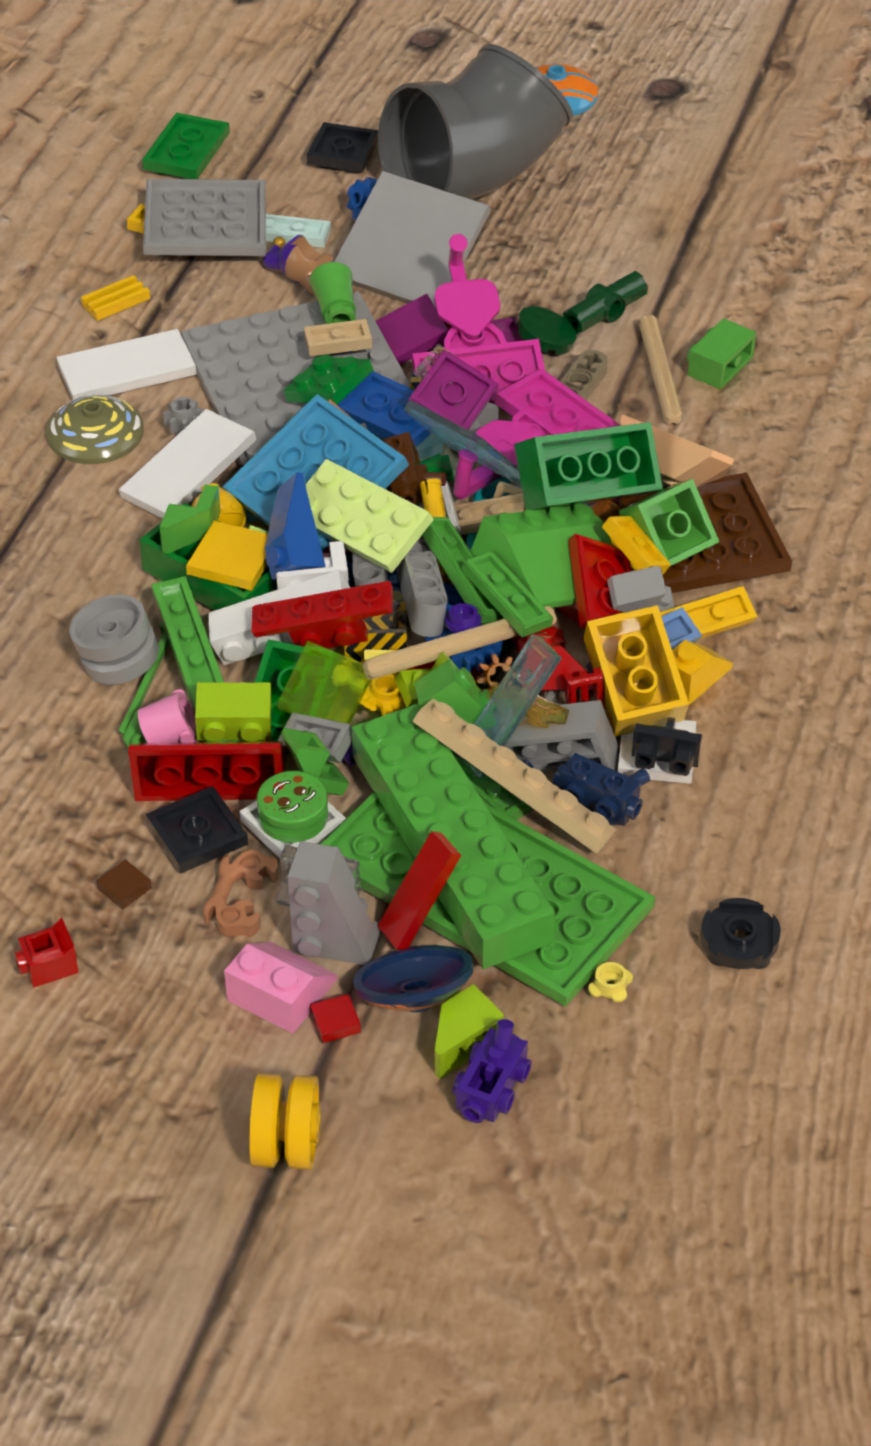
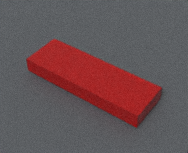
M431 831L377 925L397 950L407 949L462 856L442 832Z

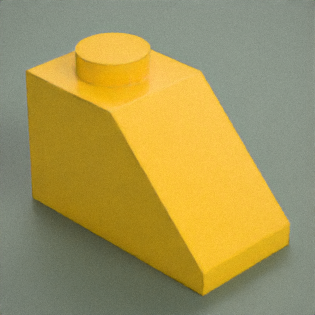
M684 640L672 650L689 705L733 668V662L708 647L689 640Z

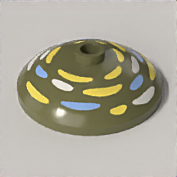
M88 395L73 399L57 409L51 415L46 425L47 442L53 452L61 458L80 464H101L122 458L139 445L144 434L143 418L140 412L130 403L108 395Z

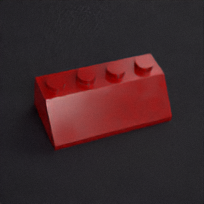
M283 741L134 743L128 747L135 801H178L211 786H214L223 800H257V794L261 785L273 775L285 772Z

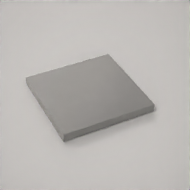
M382 171L334 262L343 263L350 268L353 275L352 285L407 304L427 293L436 308L434 299L436 289L444 283L452 282L448 266L450 238L455 234H462L466 237L468 246L463 254L464 264L491 209L489 205Z
M147 179L143 255L266 256L265 180Z

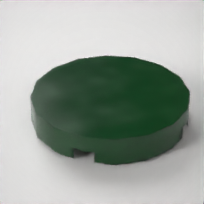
M529 306L523 308L515 321V326L519 327L517 332L523 340L539 339L542 352L547 353L551 349L556 350V355L568 353L577 339L576 331L566 319L542 307Z

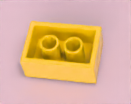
M658 605L587 621L583 639L592 668L600 667L604 675L605 711L615 737L633 733L636 723L663 726L666 725L668 717L676 718V722L684 721L689 702Z

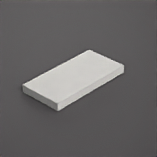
M178 329L56 357L57 366L72 400L88 395L109 396L197 375L196 365Z
M205 409L118 489L120 496L163 519L169 504H189L201 493L202 486L210 484L257 440L255 432Z

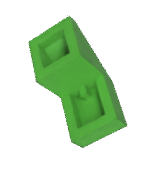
M205 484L196 507L176 504L168 505L160 524L162 553H172L203 539L213 521L218 520L221 512L218 486Z
M283 728L281 735L297 771L306 772L318 778L324 784L327 793L344 795L349 782L334 763L326 762L330 752L318 736L312 732Z

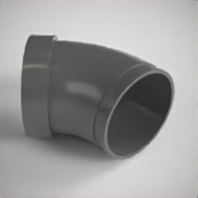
M485 44L478 51L477 56L451 81L447 83L441 81L406 83L391 93L384 105L378 130V151L382 171L472 200L506 185L526 171L556 141L562 133V129L571 122L573 113L562 93L533 65L503 47Z

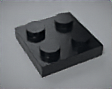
M323 122L307 152V164L317 165L321 168H336L348 172L363 173L378 143V130Z
M214 786L145 814L148 827L180 874L248 845V834Z

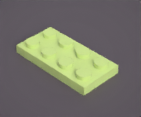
M327 459L306 483L317 533L333 542L343 541L344 548L390 573L395 570L434 520L430 512Z

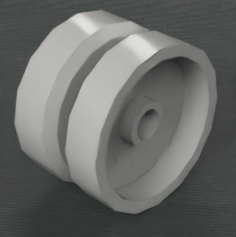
M124 594L107 595L93 600L79 610L72 619L69 628L72 642L76 651L80 654L81 662L87 675L98 683L113 685L134 680L152 667L159 654V644L153 628L150 626L143 604L132 596Z

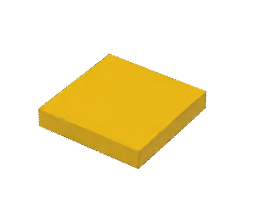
M213 521L186 565L187 574L252 591L268 565L265 553L268 534Z

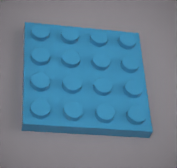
M316 394L223 488L230 492L243 507L270 526L278 488L296 472L303 473L306 485L327 459L385 489L409 466V463L395 449ZM318 534L321 550L323 551L329 545V542L332 541Z

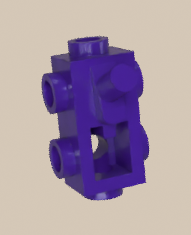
M500 1019L496 1030L490 1028L482 1042L477 1041L474 1044L469 1058L470 1065L466 1072L460 1071L454 1081L452 1094L456 1096V1109H459L462 1116L471 1122L481 1123L485 1119L494 1123L499 1113L507 1115L515 1098V1091L512 1090L516 1081L524 1083L529 1075L532 1061L527 1059L528 1041L512 1034L514 1023L510 1020Z

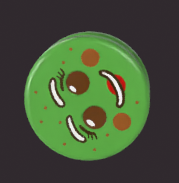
M285 771L273 775L259 788L257 794L258 820L263 831L270 837L289 843L306 841L319 834L327 824V791L324 784L315 776L301 771Z

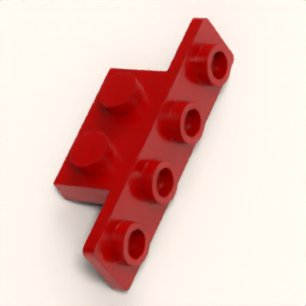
M390 581L254 605L252 607L251 632L254 637L288 632L294 645L318 650L367 642L368 629L363 618L392 613L393 586Z

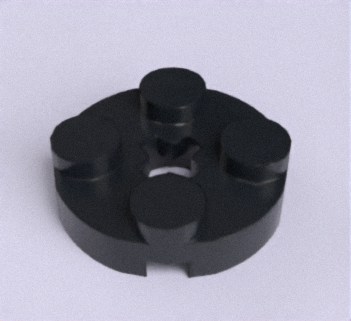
M746 898L726 899L719 902V907L711 913L709 909L703 917L700 936L702 946L708 953L707 957L710 963L715 966H726L734 969L766 968L779 947L781 928L776 916L773 914L771 917L767 912L763 911L764 905ZM736 929H742L747 937L740 938L733 934L736 933Z

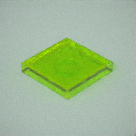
M307 641L276 706L279 710L289 714L294 712L350 724L371 680L365 676L362 667L363 663Z

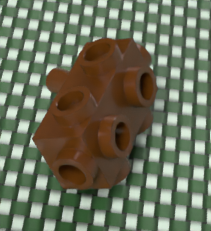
M409 432L383 439L386 444L403 455L409 463V466L386 487L388 491L418 505L423 503L419 486L421 481H425L427 485V479H440L441 486H445V472H428L426 464H420L419 453Z

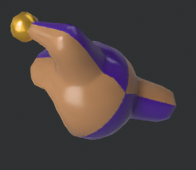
M297 235L287 243L283 237L279 236L273 240V246L264 256L263 262L264 266L269 270L282 272L289 280L302 284L307 291L316 296L309 282L311 273L324 263L334 262V257L331 254H318L303 235Z

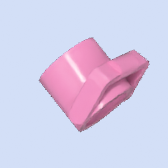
M175 690L172 695L138 710L139 725L147 743L199 742L196 736L195 713L184 690Z

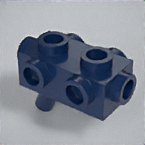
M574 753L566 765L561 764L558 767L553 778L554 785L559 786L561 790L572 793L578 802L587 809L604 816L610 825L620 824L622 826H625L629 819H636L640 813L643 800L640 799V786L650 781L649 773L644 768L626 776L577 753Z

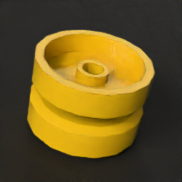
M257 1074L250 1116V1161L252 1167L274 1168L280 1160L282 1144L285 1142V1160L290 1169L312 1170L316 1146L319 1140L321 1118L319 1081L317 1076L296 1075L290 1083L287 1101H285V1085L280 1074Z

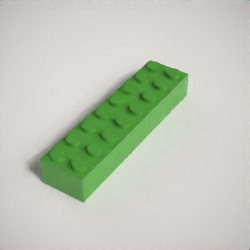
M419 703L352 726L353 758L413 857L416 859L431 831L442 832L462 855L438 897L481 968H489L554 943L555 911L450 749L412 722L421 709Z

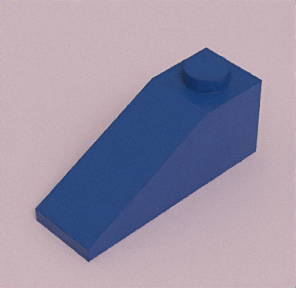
M296 472L277 491L265 544L266 562L269 566L272 581H277L276 574L278 572L326 567L303 473Z

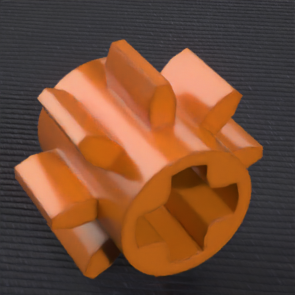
M491 654V664L488 666L482 663L478 664L484 672L483 677L477 678L476 682L485 683L488 686L486 689L491 694L494 689L498 690L499 696L505 699L506 689L509 687L519 689L518 685L513 681L514 676L522 672L521 670L511 669L512 657L508 656L503 663H499L497 655ZM497 666L499 670L507 672V677L502 679L501 686L497 682L490 680V675L495 674V667Z

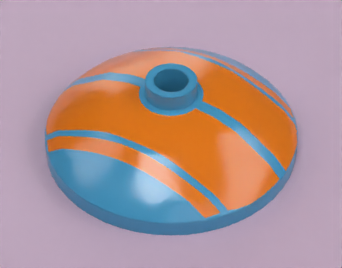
M557 63L535 67L562 93L571 107L573 116L586 112L596 103L598 99V85L585 71L574 66Z

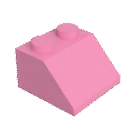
M273 942L246 944L224 970L227 1001L292 1034L295 1033L311 1013L310 1004L320 1002L337 980V974Z

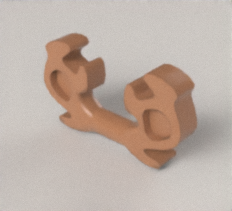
M247 850L230 864V856L228 854L225 855L219 865V879L213 895L206 901L203 907L205 923H209L211 918L216 916L217 927L222 935L227 937L244 935L249 938L254 936L260 929L261 921L260 913H254L253 902L238 899L233 905H227V899L233 883L239 879H244L248 888L256 890L264 888L263 877L268 876L271 882H276L279 874L275 856L268 857L256 850Z

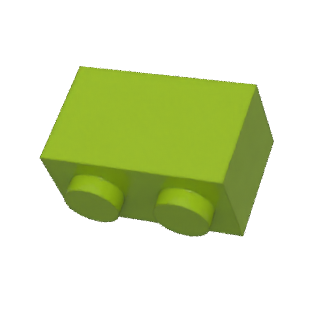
M197 682L195 709L197 740L213 742L221 740H246L250 742L271 740V683Z

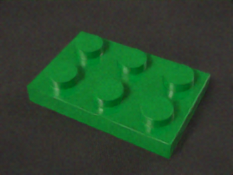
M176 112L142 159L143 170L178 176L184 179H198L229 135V123Z

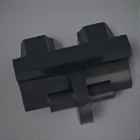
M668 717L666 727L636 723L632 745V756L635 757V766L650 770L655 767L656 760L670 763L669 770L673 774L687 776L692 767H698L702 734L675 729L676 718Z

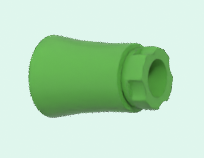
M328 262L318 266L311 273L309 279L310 286L318 300L322 318L326 324L356 320V307L352 290V271L348 266L339 262Z

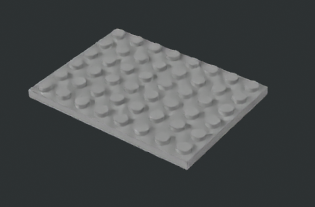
M354 292L356 320H367L372 337V348L328 355L330 357L345 358L353 356L358 359H370L374 372L410 387L407 377L360 292ZM318 300L181 331V336L196 365L197 376L214 412L255 432L257 440L237 458L240 468L307 404L287 402L283 390L293 382L295 376L303 373L312 364V361L320 356L309 357L304 338V327L326 324L322 318ZM436 430L416 447L419 459L443 453V443ZM375 435L384 442V438Z

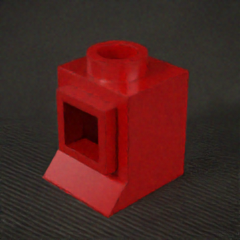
M62 917L51 928L18 938L20 951L14 952L15 961L21 975L28 973L33 988L79 973L75 947Z

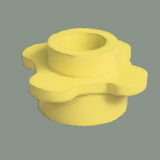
M603 963L596 969L595 980L589 984L588 991L594 997L603 996L612 999L614 1002H622L627 998L626 987L632 982L633 975L618 963Z

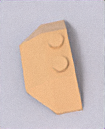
M623 414L620 419L621 426L644 423ZM652 426L659 470L661 474H664L662 481L673 485L693 479L696 487L725 477L733 464L734 458Z

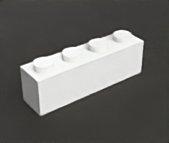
M338 569L209 612V642L223 665L264 653L268 639L291 644L293 641L288 632L254 637L251 632L252 607L263 603L350 588L341 570Z

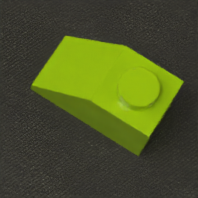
M474 984L461 992L454 993L441 1005L435 1044V1075L439 1080L467 1063L474 1044L477 1041L482 1042L489 1029L493 1028L496 1030L498 1021L504 1019V1014Z

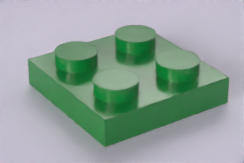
M321 355L315 358L303 373L295 376L293 382L283 392L287 402L308 403L318 394L325 400L331 399L338 405L374 370L370 359H358L353 356L343 358Z

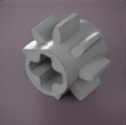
M189 397L176 398L171 403H168V411L163 412L164 425L170 426V433L177 436L204 409L198 408V401H194Z

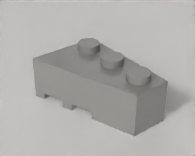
M601 700L496 712L499 725L491 729L490 739L499 746H505L512 750L520 761L527 758L533 767L540 770L544 775H546L547 769L557 770L561 764L566 765L574 753L615 771L618 770L620 748Z
M299 842L288 874L293 953L303 954L307 957H320L366 965L372 959L380 929L377 926V922H371L366 912L368 904L365 898H359L354 888L356 880L339 847Z

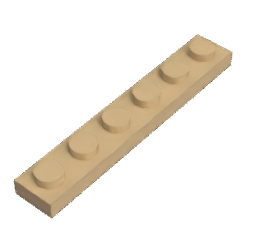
M433 698L419 710L412 721L596 854L603 849L617 830L609 824L604 816L592 812L580 804L572 793L561 790L548 781L547 777L540 770L530 768L516 758L512 750L505 746H499L488 738L480 727L469 724L460 718L446 703L438 702Z

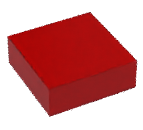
M349 994L310 1004L311 1015L322 1043L361 1033V1023Z

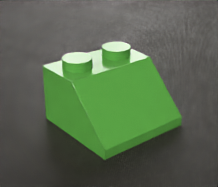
M693 479L673 484L619 510L621 516H631L669 561L670 566L720 542Z

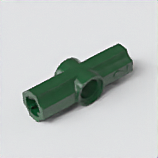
M637 271L624 276L607 287L600 283L595 284L588 291L585 300L563 312V318L572 325L576 335L604 319L608 322H615L622 316L626 306L647 294L648 285L645 283L643 275Z

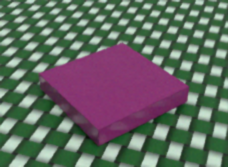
M427 293L375 321L399 365L411 360L413 353L426 352L444 342L449 331L443 320L438 317L437 310Z
M444 349L408 399V404L461 438H464L497 391L499 383Z

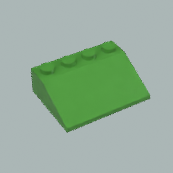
M578 503L571 506H553L547 509H529L523 512L484 516L471 553L476 557L493 551L543 607L550 606L554 608L576 603L568 539L576 533L612 546L614 545L610 541V536L602 528L605 522L594 514L592 508Z

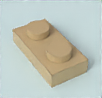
M366 319L304 327V338L309 357L348 351L356 352L372 348V337Z

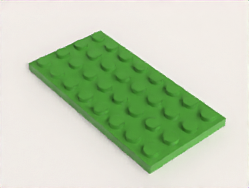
M374 792L321 843V845L339 847L356 880L355 885L388 904L391 903L415 861V858ZM485 803L555 911L554 943L496 964L495 966L566 1007L593 977L598 966L609 959L654 908L655 896ZM437 897L422 924L472 952L439 897Z

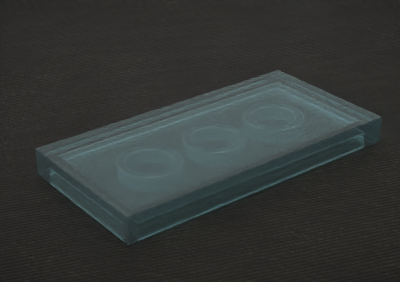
M412 400L407 403L404 408L405 413L441 443L458 453L463 449L471 451L478 456L477 463L513 483L519 481V469L482 437Z

